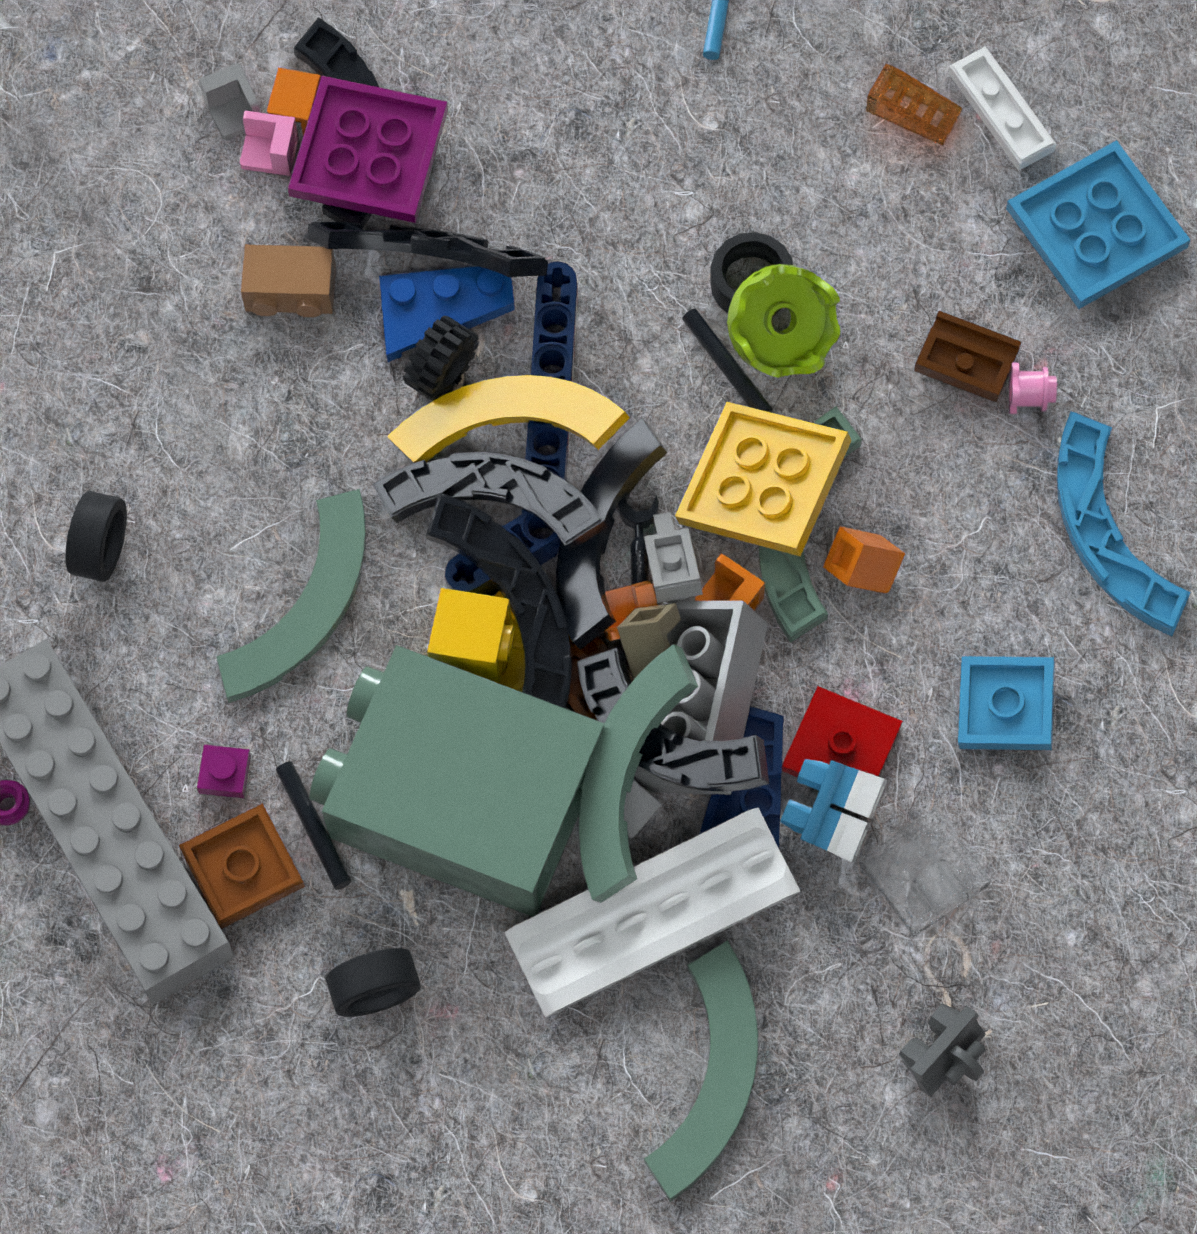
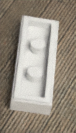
M986 46L949 66L948 74L1018 171L1055 151V141Z

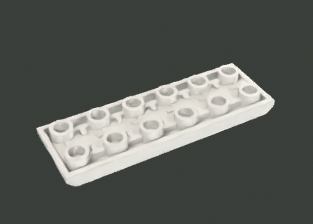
M759 808L746 811L635 866L634 870L637 880L602 903L592 900L588 889L504 932L545 1018L800 893V889Z

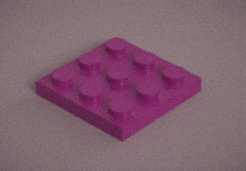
M321 76L289 182V197L416 223L448 113V102Z

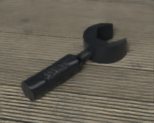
M657 495L651 509L635 512L627 503L629 496L623 498L618 504L620 519L625 525L634 528L635 538L630 544L631 585L649 581V562L643 528L653 524V515L658 514L659 502Z

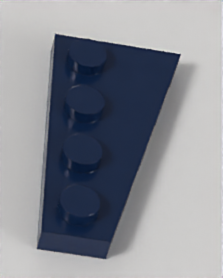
M750 706L743 738L757 735L764 740L770 784L731 791V795L711 794L699 835L746 811L758 807L779 848L783 715Z

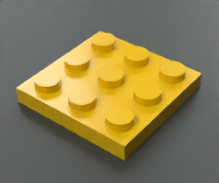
M726 402L675 517L679 524L801 557L852 440L847 431Z

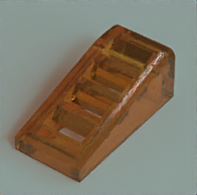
M887 63L872 86L866 105L867 112L944 146L963 109L904 71ZM888 89L895 91L891 99L885 96ZM905 96L911 99L907 108L900 105ZM921 103L928 106L922 118L916 115ZM937 111L944 113L937 127L930 124Z

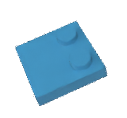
M962 656L958 730L959 749L1052 750L1054 657Z

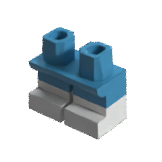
M805 759L797 782L818 790V795L812 808L789 799L780 822L793 831L802 834L801 840L855 863L870 823L837 811L832 806L837 805L873 819L888 780L832 760L830 764L821 761Z

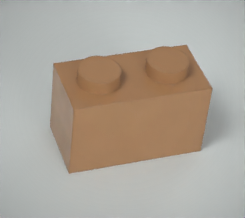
M245 244L241 295L245 311L253 312L260 316H272L277 314V312L297 313L303 317L333 314L336 277L333 249L315 246Z

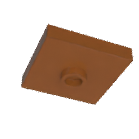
M263 803L179 845L221 929L305 887Z

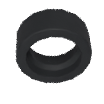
M758 232L740 233L725 240L715 252L710 269L711 291L715 301L725 312L728 313L733 295L736 292L729 287L726 280V273L731 263L741 258L756 257L764 259L772 265H793L792 257L786 247L772 236Z
M92 491L82 495L76 505L67 535L65 563L68 573L105 582L111 577L121 554L126 531L127 509L123 499Z
M404 948L382 949L354 957L330 970L325 977L336 1015L343 1017H358L389 1009L407 1001L421 989L411 952Z

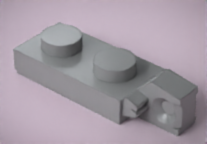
M671 512L653 515L656 534L644 536L657 603L682 601L688 597L703 595L689 528L675 530Z

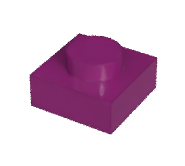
M204 744L197 782L198 793L244 799L251 760L250 750Z

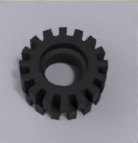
M442 316L440 320L437 319L433 323L432 329L429 327L424 332L425 337L423 340L419 339L415 345L417 349L415 352H411L409 356L411 362L404 369V372H406L403 376L404 383L431 401L452 392L453 386L459 384L462 380L461 375L469 369L470 365L468 363L474 359L476 354L474 350L479 344L477 341L479 337L476 333L449 316Z

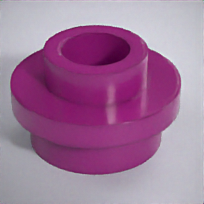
M14 780L0 781V803L6 798L15 799V804L10 810L0 809V825L10 826L20 822L30 808V797L27 790L22 784Z

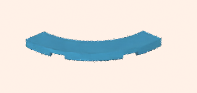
M1070 411L1061 438L1056 479L1058 502L1070 541L1085 568L1115 602L1150 627L1172 637L1191 592L1174 585L1157 574L1142 560L1139 561L1123 542L1124 538L1114 522L1109 506L1106 504L1103 488L1104 456L1112 427Z

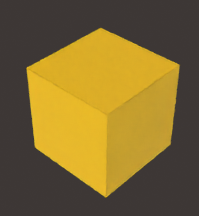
M441 588L427 650L428 657L500 684L504 662H509L514 640V626H512L509 599Z

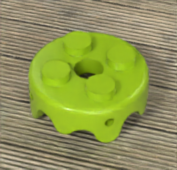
M777 264L754 272L741 283L734 293L728 310V332L735 351L744 362L754 369L777 378L795 374H812L819 371L825 364V357L840 336L841 330L836 314V305L840 302L839 295L830 284L819 276L795 265ZM787 308L791 314V322L785 330L776 332L772 327V316L778 309Z

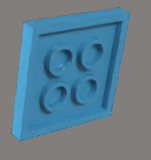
M1117 140L1007 201L1006 210L1078 309L1182 252L1190 244V238Z

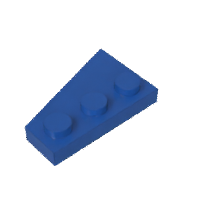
M474 266L379 276L387 362L402 357V352L417 347L415 345L419 339L423 340L425 337L424 332L429 327L432 329L433 323L437 319L440 320L442 316H449L470 329L515 310L512 277H507L483 267Z

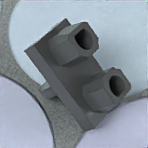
M941 1004L931 1015L928 1022L931 1031L939 1036L935 1042L929 1047L915 1037L910 1039L900 1050L899 1055L903 1064L914 1075L920 1090L930 1097L946 1080L956 1085L963 1075L977 1081L984 1074L983 1068L976 1060L985 1051L984 1046L979 1042L986 1034L976 1020L979 1017L977 1012L967 1005L960 1012L945 1004Z

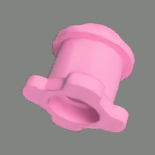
M1012 363L1011 373L1009 374V414H1017V406L1040 407L1042 412H1046L1048 403L1056 402V376H1049L1048 367H1042V371H1019V363Z

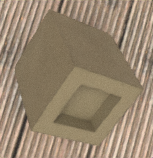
M676 603L635 608L617 627L633 678L658 655L670 647L667 634L681 621Z

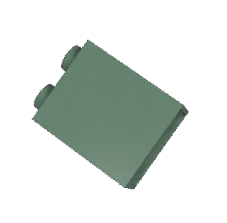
M396 645L384 672L366 666L355 683L347 707V718L361 724L348 753L329 748L322 757L315 772L309 798L311 801L324 805L322 814L329 837L526 915L536 916L579 817L582 787L587 766L603 732L604 723Z

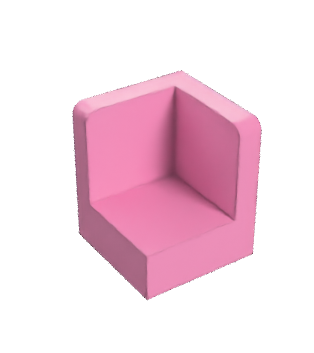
M245 111L243 124L246 136L240 158L241 168L244 170L291 176L299 140L295 117Z

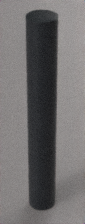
M694 308L685 313L682 317L684 323L746 404L751 408L771 412L772 407L697 309Z
M289 761L279 765L276 768V772L334 889L338 890L346 887L351 883V879L293 763Z

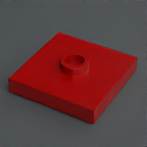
M817 686L783 761L782 771L798 778L805 759L821 761L830 764L832 760L879 777L903 721Z

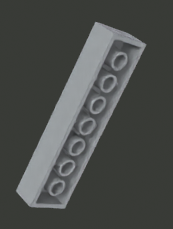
M46 639L1 664L0 746L152 1005L234 958L235 956L227 938L48 640Z

